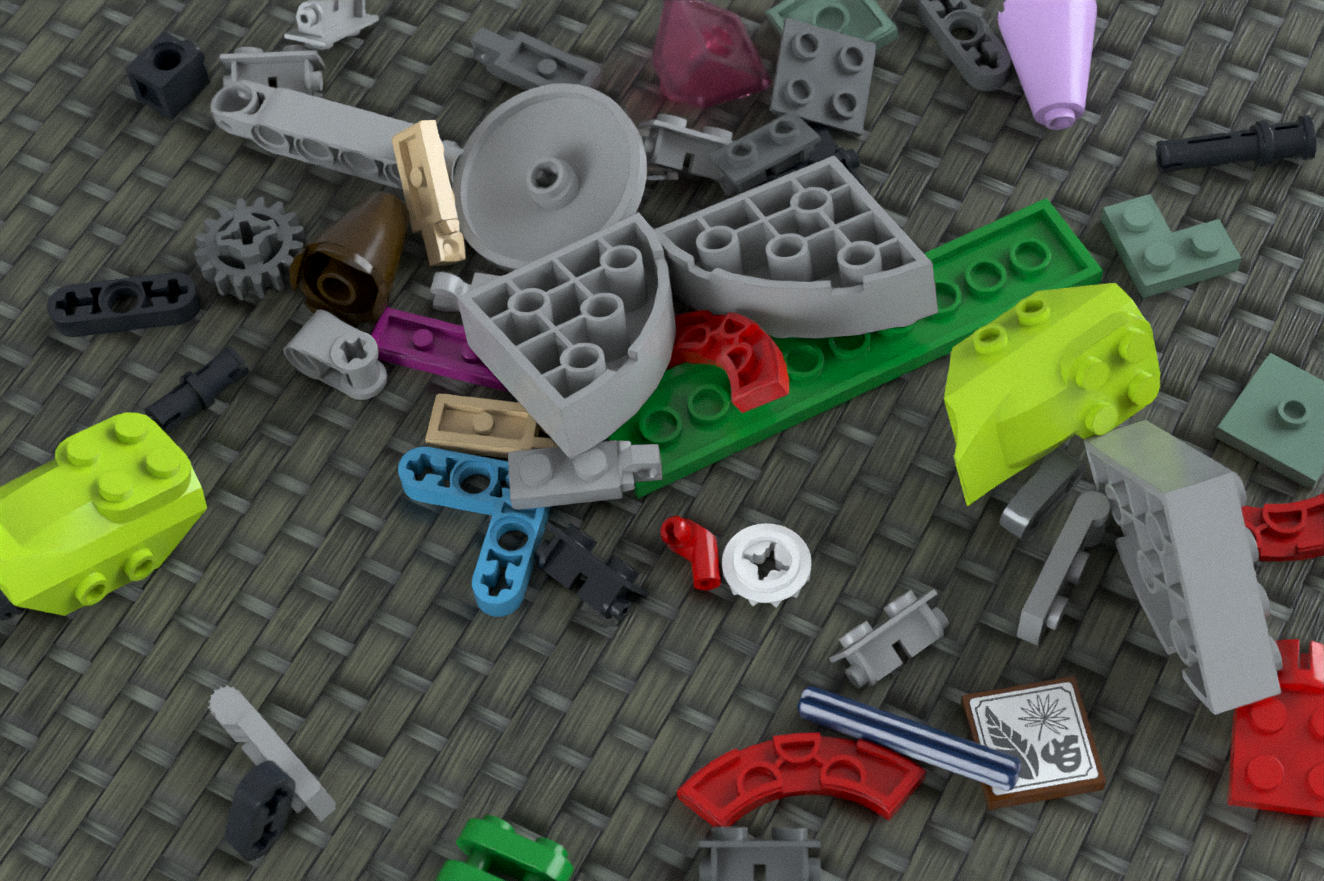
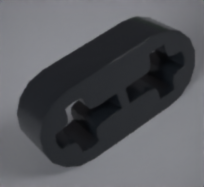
M267 760L254 767L240 782L234 795L224 839L246 861L260 858L275 845L284 830L292 803L296 782L274 761Z

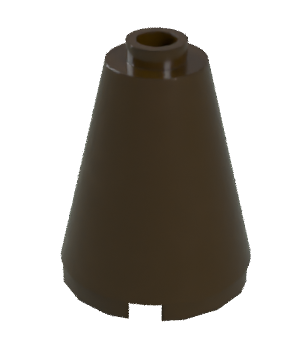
M382 191L372 192L297 252L289 267L290 284L294 291L299 285L302 292L308 297L304 305L312 313H315L317 310L327 311L354 328H357L360 322L371 321L370 325L379 320L389 303L410 223L409 211L405 204L393 194Z

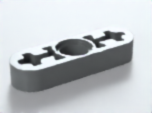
M917 0L918 17L970 86L980 91L989 92L998 90L1006 84L1010 70V54L969 0ZM947 3V8L945 9L942 4ZM958 28H966L973 31L976 36L969 40H959L954 38L950 32ZM981 59L984 65L979 67V62Z

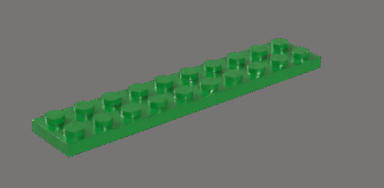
M1047 198L1042 199L924 253L933 265L938 313L918 319L909 326L893 327L860 335L825 338H776L769 335L782 352L786 362L789 377V394L744 413L731 402V384L725 370L710 364L684 362L666 370L655 391L637 413L604 441H630L631 445L658 444L661 455L662 480L635 482V489L633 491L637 498H640L951 353L954 346L1036 291L1097 285L1101 282L1103 270Z

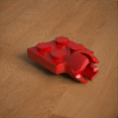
M1299 639L1277 640L1275 643L1282 658V669L1277 671L1281 693L1234 708L1227 805L1324 818V644L1310 641L1309 654H1300L1299 657Z

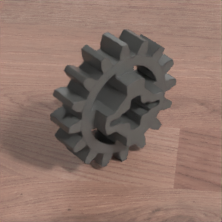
M258 197L254 206H246L243 198L237 199V209L229 211L224 206L218 207L221 218L217 221L209 218L204 219L203 224L207 233L195 235L198 250L194 251V255L208 285L216 283L219 294L223 296L234 288L238 300H244L249 290H256L258 297L261 299L265 298L266 287L273 285L279 291L285 289L282 278L285 275L290 277L289 267L297 252L307 244L303 226L299 225L294 211L285 213L283 203L279 201L270 208H267L263 197Z

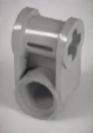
M317 310L283 349L287 360L299 372L312 379H318L351 398L357 400L370 399L383 391L387 384L388 375L385 367L377 360L379 349L375 339L368 333L342 322L327 311Z

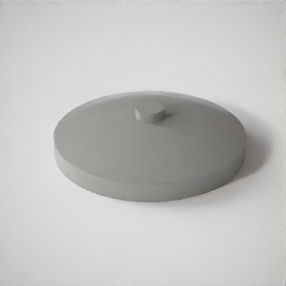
M578 84L543 85L510 98L493 110L478 125L463 148L465 149L464 153L458 159L452 184L458 216L457 220L459 221V229L464 238L485 260L495 267L510 273L636 214L644 193L647 177L646 152L642 138L634 123L622 108L607 95Z

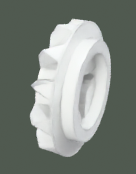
M776 524L752 525L738 532L726 545L722 557L723 577L730 585L733 596L741 595L748 599L752 606L760 602L771 603L777 607L782 600L791 596L797 598L801 588L805 585L806 581H809L811 555L806 543L794 531ZM771 550H773L775 568L780 571L771 570L768 576L764 577L763 581L759 580L758 566L753 563L763 564L766 557H769Z

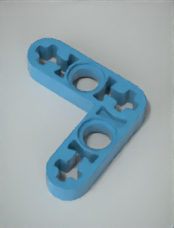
M417 447L409 450L399 462L398 474L404 492L411 499L492 515L473 574L472 589L477 606L485 614L495 617L512 614L520 607L524 600L536 560L534 553L541 544L552 506L522 510L513 509L510 501L509 464L507 461L433 447ZM425 467L432 468L433 474H426L423 481H416L414 474H422ZM481 474L490 479L488 488L483 492L470 494L461 489L462 482L468 476ZM450 478V487L447 488L445 487L444 480H449ZM504 480L506 481L507 488L502 487L503 496L500 497L501 481ZM511 530H519L528 536L527 543L521 549L515 551L502 549L498 545V541L504 533ZM499 565L506 567L505 578L508 589H501L498 596H490L489 588L497 585L501 574Z

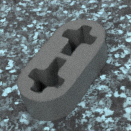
M1062 448L1057 450L1011 499L1001 515L1000 525L1020 540H1027L1074 490L1084 474L1086 464Z

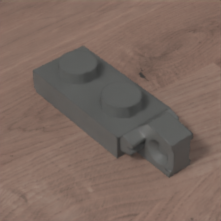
M481 27L471 39L474 53L472 55L473 59L486 65V70L494 76L525 91L543 85L562 83L578 84L596 90L602 82V73L598 67L520 31L516 36L508 35L505 38Z

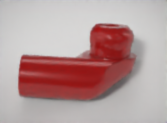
M679 516L667 518L660 527L661 540L667 544L670 550L692 563L694 587L699 590H712L721 585V576L715 536L690 519Z

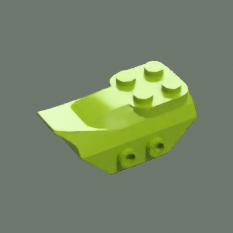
M1116 283L1036 291L952 348L944 402L956 442L953 457L967 506L1076 435L1083 439L1095 435H1105L1154 401L1160 389V368L1152 328L1134 301Z
M125 412L115 415L63 440L55 450V459L0 486V590L14 606L66 616L83 606H91L98 603L106 594L132 581H140L146 578L153 570L162 565L207 509L202 486L187 455L155 421L139 413Z

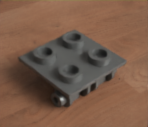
M786 17L784 19L769 111H772L776 119L793 111L802 120L861 136L865 121L876 43Z

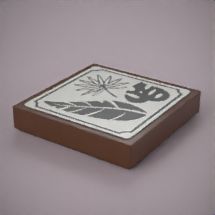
M1075 676L962 695L960 704L970 741L1016 756L1021 760V773L1013 790L1005 791L981 782L988 810L1104 790L1106 779Z

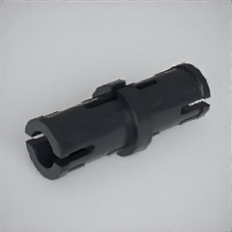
M228 346L193 374L191 371H188L179 378L180 384L161 399L144 409L145 414L148 417L152 416L151 419L168 435L181 422L202 408L206 411L214 405V398L231 384L247 375L249 369L243 365L245 362L233 348Z

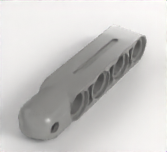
M238 80L226 85L212 99L210 106L214 121L219 128L229 134L254 140L259 146L272 153L403 190L391 139L394 135L414 125L412 123L294 90L272 88L247 80ZM240 90H245L249 95L243 94Z

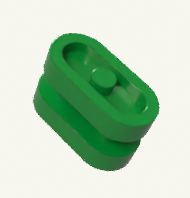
M485 814L482 819H468L456 840L457 846L468 856L466 862L446 860L435 881H505L487 873L489 868L519 881H569L574 868L567 860V850L558 843L543 837H537L534 842L516 834L514 828L506 821L496 816Z

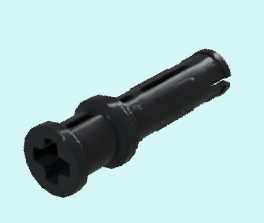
M1300 115L1297 121L1269 125L1267 121L1263 120L1252 124L1248 130L1157 141L1155 153L1158 170L1163 174L1183 169H1196L1243 161H1254L1257 165L1269 166L1273 160L1300 156L1305 161L1313 160L1316 154L1317 141L1312 118L1310 115Z

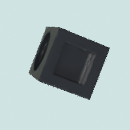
M163 31L125 67L136 99L171 120L210 84L204 64L205 57L199 47L190 40L185 39L182 41L166 31Z

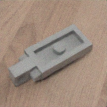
M604 441L573 459H570L560 447L508 452L510 501L513 509L516 510L621 499L622 492L635 489V482L662 480V464L658 444L631 445L630 441Z

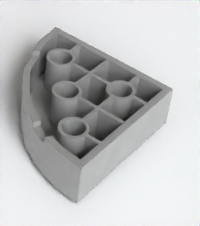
M835 155L654 229L664 250L672 293L680 301L696 311L709 310L713 315H727L728 312L744 315L756 322L768 335L776 338H825L860 335L893 327L909 326L918 319L938 313L932 262Z
M636 213L457 297L468 346L570 459L593 449L598 443L605 440L634 416L655 391L671 361L676 337V323L668 265L656 232L640 213Z
M1147 420L1111 430L1102 436L1095 435L1083 439L1097 491L1106 495L1109 499L1110 512L1116 523L1121 526L1124 537L1115 540V544L1128 577L1146 616L1167 654L1177 652L1181 660L1188 666V668L1182 669V675L1194 694L1214 715L1280 694L1281 689L1277 671L1282 669V658L1275 641L1268 634L1265 617L1270 616L1271 608L1264 588L1256 579L1253 563L1258 561L1259 552L1251 531L1244 524L1241 507L1246 506L1247 497L1244 485L1238 474Z

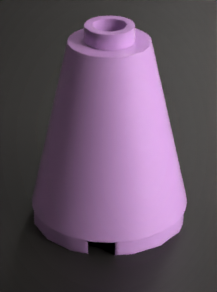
M1005 0L1003 3L1004 11L1002 13L998 11V26L1034 119L1052 130H1062L1073 126L1075 121L1082 117L1085 111L1097 16L1096 0Z

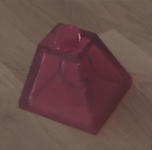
M665 0L652 63L661 80L659 83L660 88L669 99L676 103L682 101L704 109L766 90L772 84L738 14L704 0Z

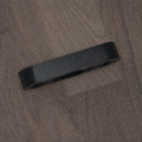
M180 272L67 285L56 290L50 296L47 303V310L55 328L59 333L67 337L179 325L192 320L201 308V298L195 282L190 276ZM182 293V295H179L177 303H169L173 301L174 294ZM129 296L138 299L136 306L128 312L117 313L111 310L113 304L120 298ZM148 296H154V298H151L153 307H150L147 299ZM99 302V306L102 312L96 314V312L99 311L96 304ZM74 306H80V307L76 308V310H75V315L66 316V315L71 314V312H72V307H74Z

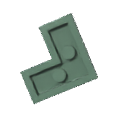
M1151 194L1103 207L1101 222L1142 298L1234 272L1239 268L1241 256L1220 219L1171 232Z

